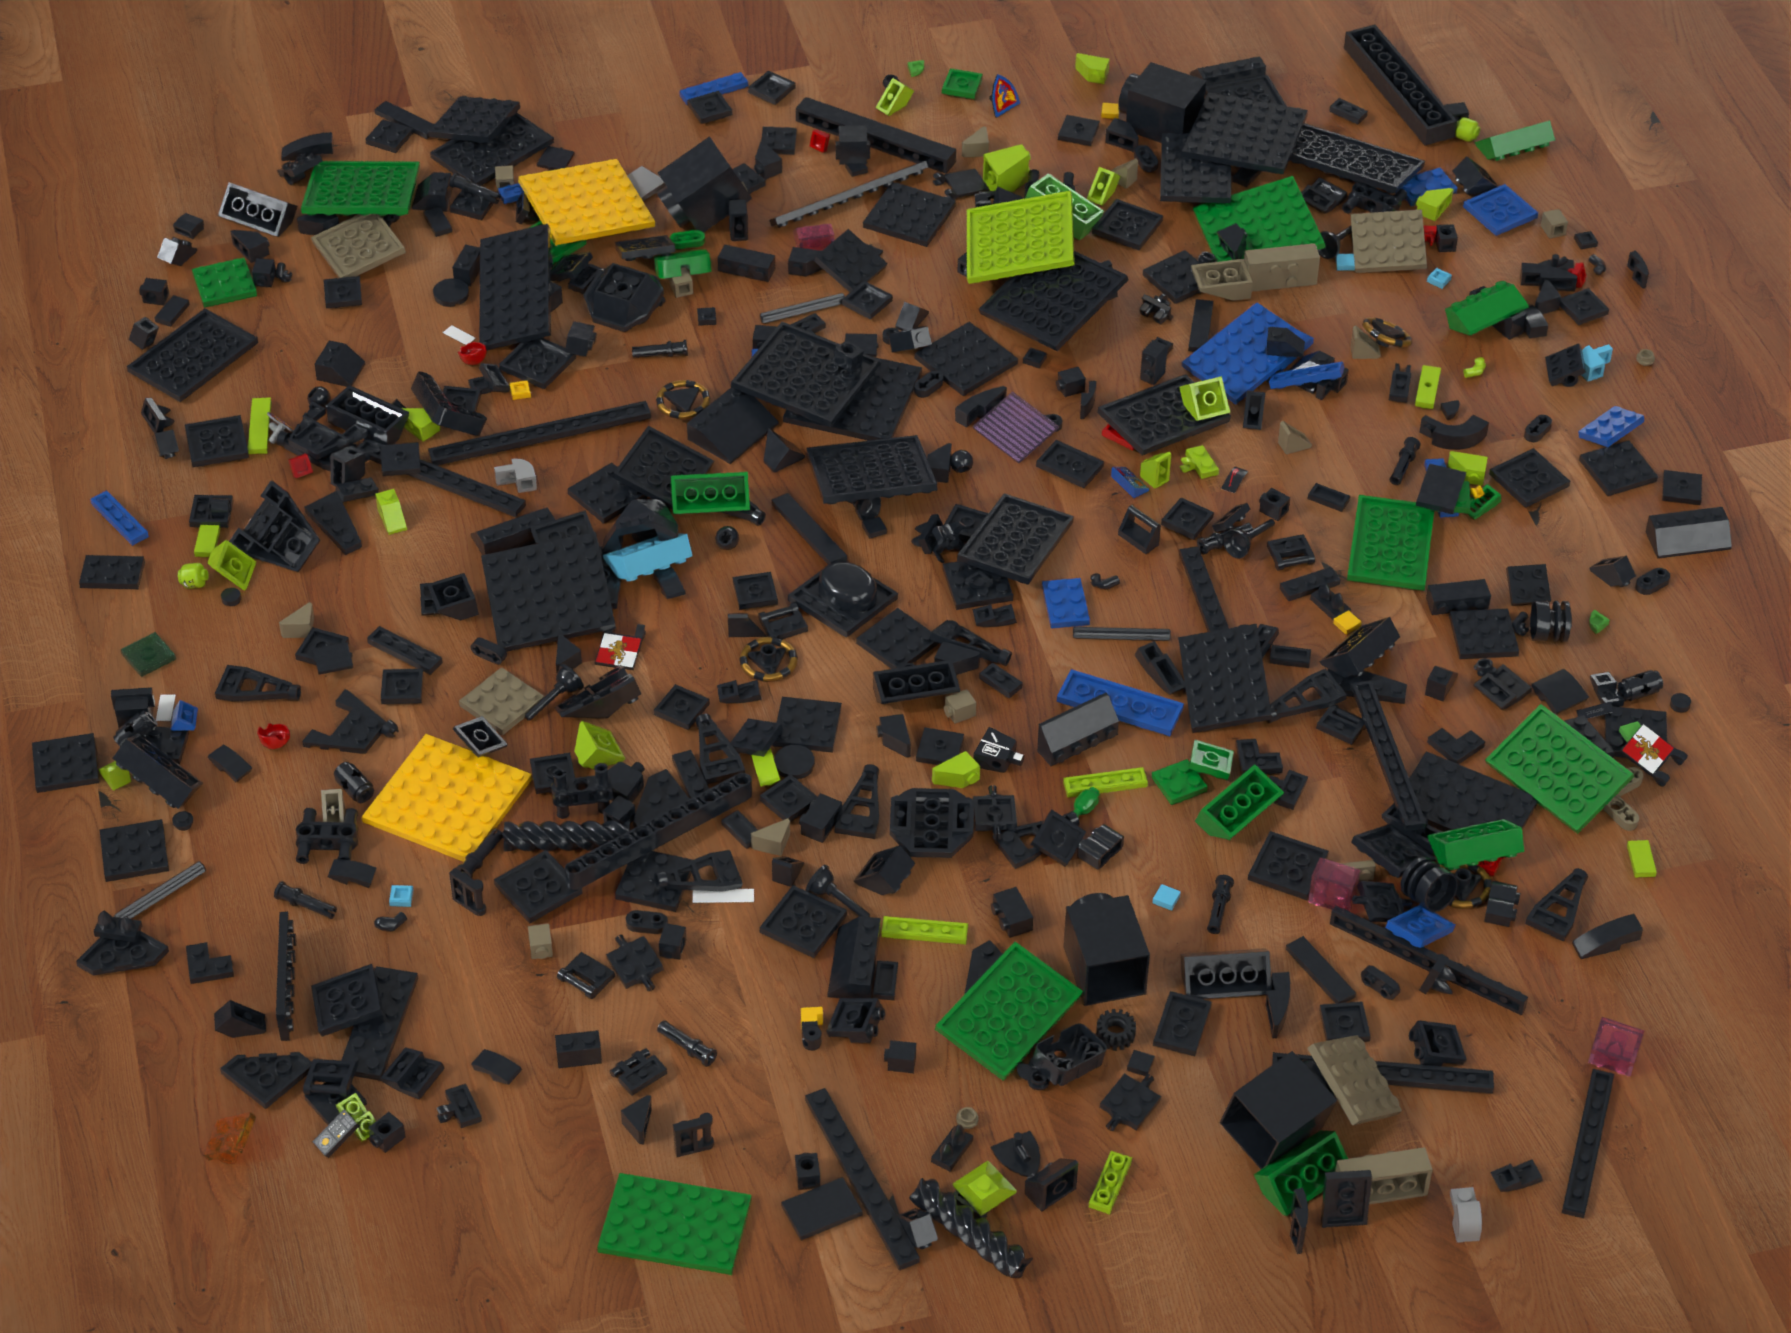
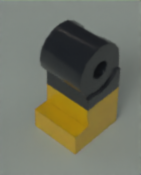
M822 1007L801 1008L803 1047L810 1051L819 1049L822 1043V1032L818 1025H823Z

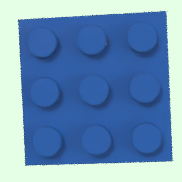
M1506 184L1464 201L1463 208L1495 236L1538 217V212Z

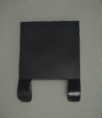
M976 169L948 174L934 173L933 175L937 179L933 180L935 186H939L944 182L948 183L951 189H946L944 193L949 199L955 200L959 197L989 191L988 186Z

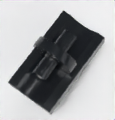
M1146 294L1143 295V304L1139 309L1141 315L1148 317L1151 312H1154L1153 319L1160 325L1166 319L1172 320L1174 316L1171 314V303L1168 302V295L1161 294L1160 297L1155 295L1154 298Z

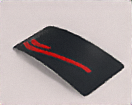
M1234 467L1221 489L1235 493L1248 471Z

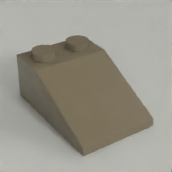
M1244 259L1191 265L1200 292L1233 301L1251 299L1253 282Z

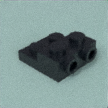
M840 998L826 1032L829 1037H848L851 1043H871L872 1038L878 1035V1024L880 1020L885 1018V1009L878 998Z
M1418 1020L1409 1031V1040L1414 1042L1415 1045L1414 1056L1416 1059H1419L1421 1065L1442 1066L1443 1063L1463 1065L1466 1062L1467 1058L1456 1025Z

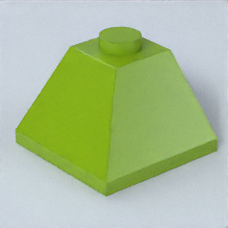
M1222 376L1179 387L1183 404L1196 421L1230 413Z
M225 540L212 550L208 564L245 591L256 561L228 540Z
M584 721L580 722L575 753L581 766L594 769L595 765L604 763L608 767L618 762H623L626 759L611 731Z
M986 1161L953 1183V1187L981 1216L1017 1192L989 1161Z

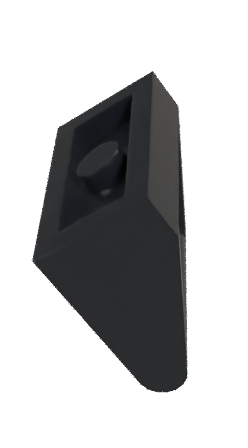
M1130 505L1118 529V535L1144 554H1147L1159 546L1161 525L1133 505ZM1135 517L1151 527V532L1149 533L1134 522Z

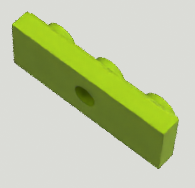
M1423 365L1415 406L1424 409L1434 408L1441 368Z
M1114 1151L1110 1152L1089 1201V1208L1107 1214L1111 1213L1132 1163V1157Z

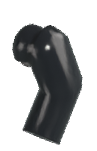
M1098 573L1090 576V583L1093 587L1106 590L1120 584L1117 575L1107 579H1101V575Z

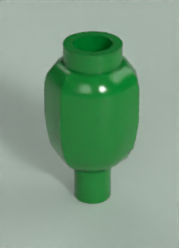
M1090 787L1083 790L1075 799L1074 812L1078 818L1080 815L1091 812L1099 803L1098 797L1100 792L1096 788Z

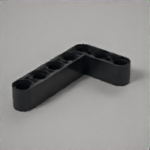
M418 371L411 390L430 419L437 425L480 436L487 417L481 413L451 405L434 378L425 372Z

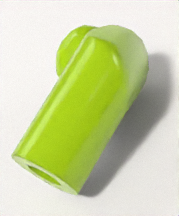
M1482 357L1476 358L1474 360L1475 365L1472 368L1464 369L1465 378L1481 375L1486 367L1485 359Z

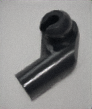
M1595 254L1589 257L1588 261L1596 266L1593 269L1594 273L1601 275L1602 272L1606 271V264Z
M280 262L277 264L275 277L284 283H288L291 281L292 273L288 274V270H285L286 265Z
M1523 611L1512 622L1516 634L1520 636L1526 635L1529 631V626H1525V621L1529 616Z
M402 912L398 913L394 918L382 916L375 919L374 925L379 930L392 932L407 920V917Z

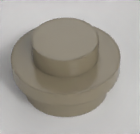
M1642 349L1637 354L1636 360L1641 365L1647 366L1654 363L1655 356L1651 350Z
M970 1107L962 1108L957 1113L956 1122L965 1129L973 1128L978 1123V1114Z

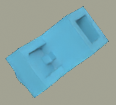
M1609 344L1594 350L1588 345L1582 350L1586 373L1582 374L1587 382L1603 377L1605 364L1610 362L1613 350Z

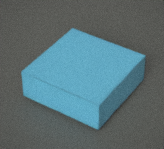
M1338 254L1336 256L1337 270L1354 271V254Z
M1436 268L1427 277V282L1443 289L1451 280L1452 275Z
M1161 884L1153 898V904L1172 911L1180 897L1181 891Z
M392 885L389 900L390 906L411 907L413 886Z

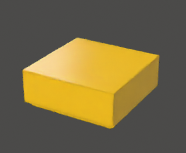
M1103 103L1101 118L1118 119V104Z
M528 380L509 383L513 400L531 397Z
M1349 610L1334 618L1333 624L1346 635L1358 629L1362 623Z

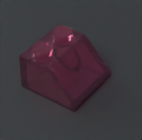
M831 223L799 227L793 230L798 248L822 251L835 240Z
M1602 1017L1588 1063L1631 1077L1645 1031Z

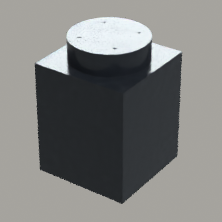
M1150 62L1141 75L1132 73L1126 79L1119 96V112L1126 114V122L1131 123L1137 135L1162 143V133H1190L1205 100L1206 80Z
M710 136L657 172L666 185L657 195L680 228L691 222L696 230L704 233L729 215L728 202L730 200H746L747 203L752 199Z
M1092 893L1079 898L1071 906H1066L1063 947L1076 985L1083 991L1081 996L1083 1005L1088 1006L1146 995L1150 953L1129 895L1114 898L1106 893Z
M1291 1051L1235 1091L1219 1123L1260 1169H1263L1322 1130L1337 1102V1098L1317 1064L1307 1059L1301 1061Z

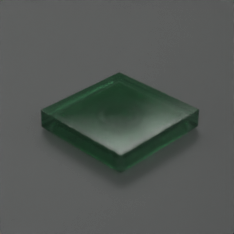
M156 632L120 649L123 657L141 677L176 660V655Z

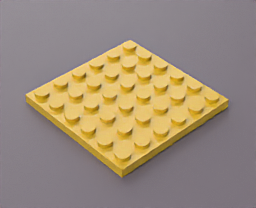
M617 159L519 176L518 182L541 222L549 225L550 237L555 245L655 227L654 218Z
M425 734L362 815V822L464 862L466 855L474 852L491 831L498 827L531 782L532 774L486 756L478 758L468 749Z

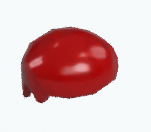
M479 342L468 343L464 347L461 346L460 351H458L460 359L466 365L471 366L480 364L487 354L485 345Z
M268 723L266 729L258 728L257 735L263 747L273 750L283 747L289 741L290 730L284 724Z

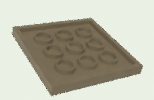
M1422 210L1351 214L1355 273L1427 269Z
M359 214L311 237L313 244L338 278L358 276L406 253L405 247L378 214L366 216Z
M1358 1035L1313 1043L1307 1048L1352 1125L1396 1116L1402 1112L1398 1099L1390 1091L1387 1080L1381 1076L1375 1060L1370 1057L1365 1049V1043Z

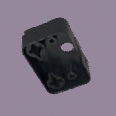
M1078 1023L1061 1031L1059 1041L1053 1044L1054 1036L1039 1042L1032 1060V1064L1054 1085L1064 1086L1072 1080L1102 1066L1107 1046L1087 1026ZM1062 1051L1066 1054V1057L1059 1058L1054 1052Z

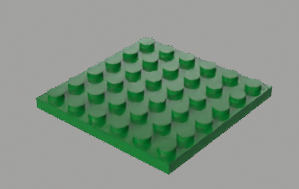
M323 161L313 168L301 205V213L308 215L360 214L363 216L369 214H378L380 216L396 214L403 216L408 214L420 170V161Z
M1293 176L1231 195V203H1205L1193 207L1194 215L1209 249L1215 256V262L1232 260L1220 246L1217 232L1235 223L1246 231L1247 247L1245 251L1314 243L1317 250L1325 248V242Z

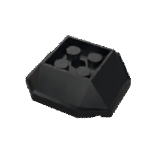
M612 263L607 268L598 271L583 296L594 323L626 332L631 327L639 325L650 318L664 295V289L657 276Z
M911 788L899 796L891 797L889 835L910 857L952 858L973 838L974 800L965 797L962 793L954 789Z

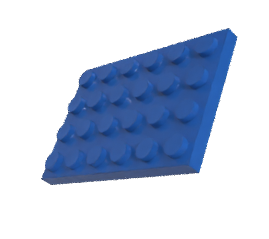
M1257 302L1182 361V367L1201 381L1222 376L1226 397L1236 405L1246 397L1247 391L1255 390L1294 358L1267 355L1268 327L1288 328L1305 341L1304 349L1311 344V339Z

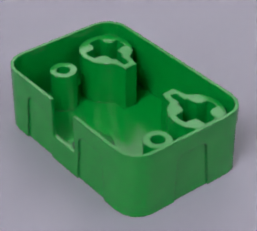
M706 249L671 253L669 256H654L656 275L660 279L682 276L681 268L683 267L690 269V275L712 271L710 253Z

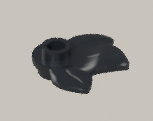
M1033 1057L1028 1064L1019 1063L1017 1065V1073L1021 1078L1028 1081V1085L1032 1089L1044 1090L1049 1086L1050 1080L1032 1064Z

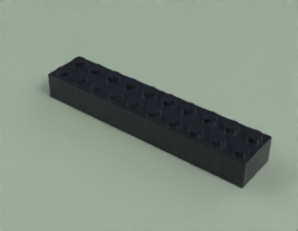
M1375 24L1345 33L1344 49L1424 145L1455 137L1457 120Z

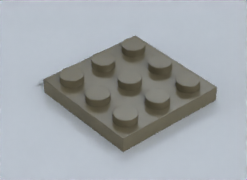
M501 667L459 700V705L476 718L483 716L498 733L504 735L523 720L525 714L545 696Z

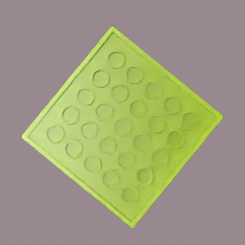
M1071 190L967 209L968 284L1075 265Z

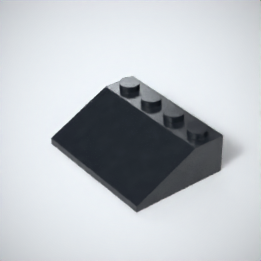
M730 388L687 423V438L692 443L731 464L768 433V428L771 430L775 428L779 421L754 396Z

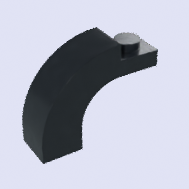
M1425 415L1421 419L1419 433L1431 438V445L1443 449L1461 450L1479 444L1487 436L1489 422L1472 415L1463 424L1446 425Z

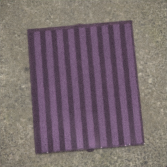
M1012 391L973 426V429L1017 463H1020L1058 430L1059 426Z

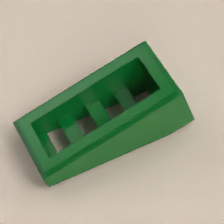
M1488 484L1482 488L1485 493L1482 497L1478 499L1472 497L1470 499V507L1476 510V512L1474 513L1470 510V513L1466 514L1474 520L1501 502V494Z

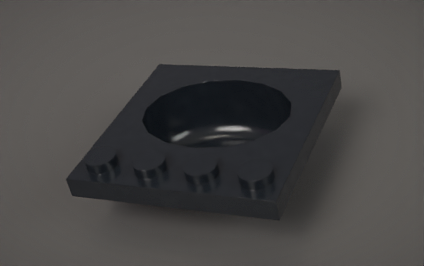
M848 561L833 562L825 566L821 571L788 594L789 602H796L800 609L846 638L898 599L896 591L873 578L864 568Z

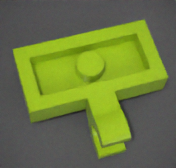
M1203 445L1186 449V457L1181 459L1184 465L1180 466L1183 473L1195 469L1201 479L1219 474V468Z

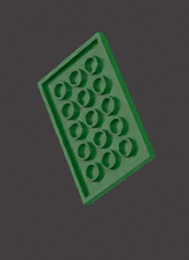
M1359 495L1347 580L1425 591L1434 511L1416 506V502Z
M1542 704L1485 759L1490 767L1520 790L1531 794L1538 801L1539 805L1577 834L1634 778L1632 772Z
M1015 941L936 1024L935 1030L1004 1081L1078 1001L1083 991Z
M619 1173L597 1246L598 1253L732 1275L752 1195Z

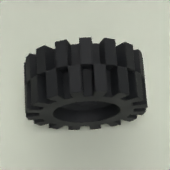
M1112 1009L1110 1013L1107 1010L1105 1015L1101 1014L1097 1020L1096 1035L1106 1044L1107 1049H1110L1111 1046L1114 1051H1117V1047H1120V1050H1124V1045L1128 1048L1130 1043L1133 1044L1136 1033V1021H1134L1133 1016L1129 1017V1012L1126 1011L1123 1014L1122 1009H1119V1012H1116V1009ZM1118 1026L1123 1028L1124 1031L1113 1033L1108 1028Z

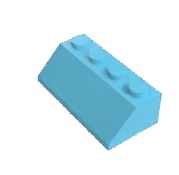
M678 533V538L659 541L658 536L621 550L605 554L603 558L617 578L633 581L638 579L637 576L641 574L643 576L653 574L655 569L663 570L669 568L672 563H684L686 558L693 555L688 535Z

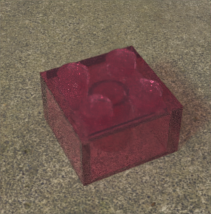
M1320 857L1312 874L1308 902L1331 910L1336 905L1350 912L1353 905L1352 902H1354L1352 897L1357 894L1356 885L1359 882L1360 870Z

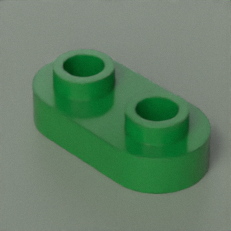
M700 230L683 231L671 234L670 239L674 243L675 249L700 247L705 243V234Z

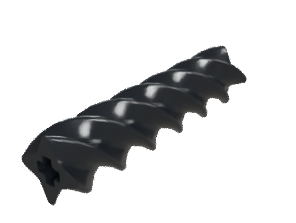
M613 820L606 821L601 825L595 821H586L581 825L574 821H566L560 825L552 821H546L540 825L525 821L518 826L507 821L504 822L503 830L504 851L509 852L517 848L522 851H533L538 848L544 851H553L558 848L566 851H573L578 848L592 851L630 831V820L623 824Z
M921 1178L917 1188L910 1195L909 1199L914 1205L929 1213L933 1220L943 1224L946 1230L959 1237L966 1246L976 1250L984 1260L994 1264L1002 1274L1010 1278L1020 1279L1025 1268L1033 1260V1258H1025L1022 1246L1017 1244L1008 1245L1004 1232L991 1231L987 1219L974 1218L972 1208L969 1205H957L954 1193L940 1192L937 1180L929 1179L925 1181Z

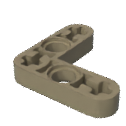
M1636 767L1628 768L1633 773L1634 778L1603 808L1621 828L1627 831L1637 828L1639 815L1620 796L1641 785L1643 772ZM1618 805L1621 809L1615 810L1612 809L1610 806Z

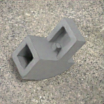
M512 459V464L494 467L497 486L516 483L518 493L537 490L534 468L528 461Z
M1474 1188L1451 1189L1450 1197L1454 1209L1452 1225L1456 1241H1479L1482 1230V1215L1480 1202L1476 1200Z

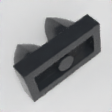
M522 191L516 203L515 222L522 224L525 219L540 221L524 191Z
M145 398L141 414L154 434L163 432L164 428L171 426L175 422L172 418L164 416L171 409L156 405L152 398Z
M931 514L928 522L915 527V530L921 533V535L913 538L911 542L915 546L921 547L924 554H932L936 538L932 530L936 526H943L938 514Z
M1327 584L1321 585L1319 590L1311 594L1310 600L1333 621L1334 618L1348 610L1351 612V608L1344 603L1342 595L1340 593L1334 594Z
M104 910L98 915L94 935L95 937L136 943L143 925L142 921L133 920L127 916L122 918L112 917Z
M1441 953L1419 991L1427 994L1431 988L1440 993L1453 994L1451 988L1445 982L1456 981L1452 970L1445 965L1449 959L1447 956Z
M962 1125L954 1126L931 1156V1163L951 1172L973 1142V1135L965 1132Z

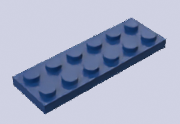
M1072 669L1057 695V702L1076 707L1106 692L1110 697L1119 721L1167 736H1171L1184 709V703Z

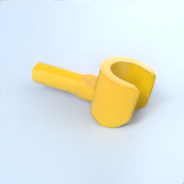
M1481 485L1470 489V496L1473 495L1474 499H1478L1485 494Z

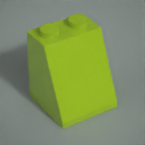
M1022 144L984 154L983 180L988 186L989 191H995L997 187L1014 192L1028 182L1029 160L1031 157L1029 151Z

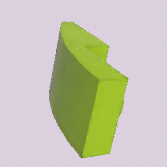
M771 748L764 757L752 755L761 787L765 785L770 786L780 781Z
M356 1093L335 1105L340 1113L345 1109L360 1125L354 1133L361 1142L370 1137L369 1126L376 1122L370 1111L367 1112Z

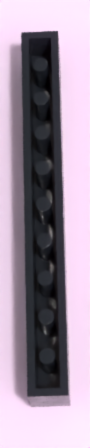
M805 97L796 107V122L839 136V126L866 125L867 141H870V148L916 164L926 161L928 168L945 174L956 163V149L808 97Z

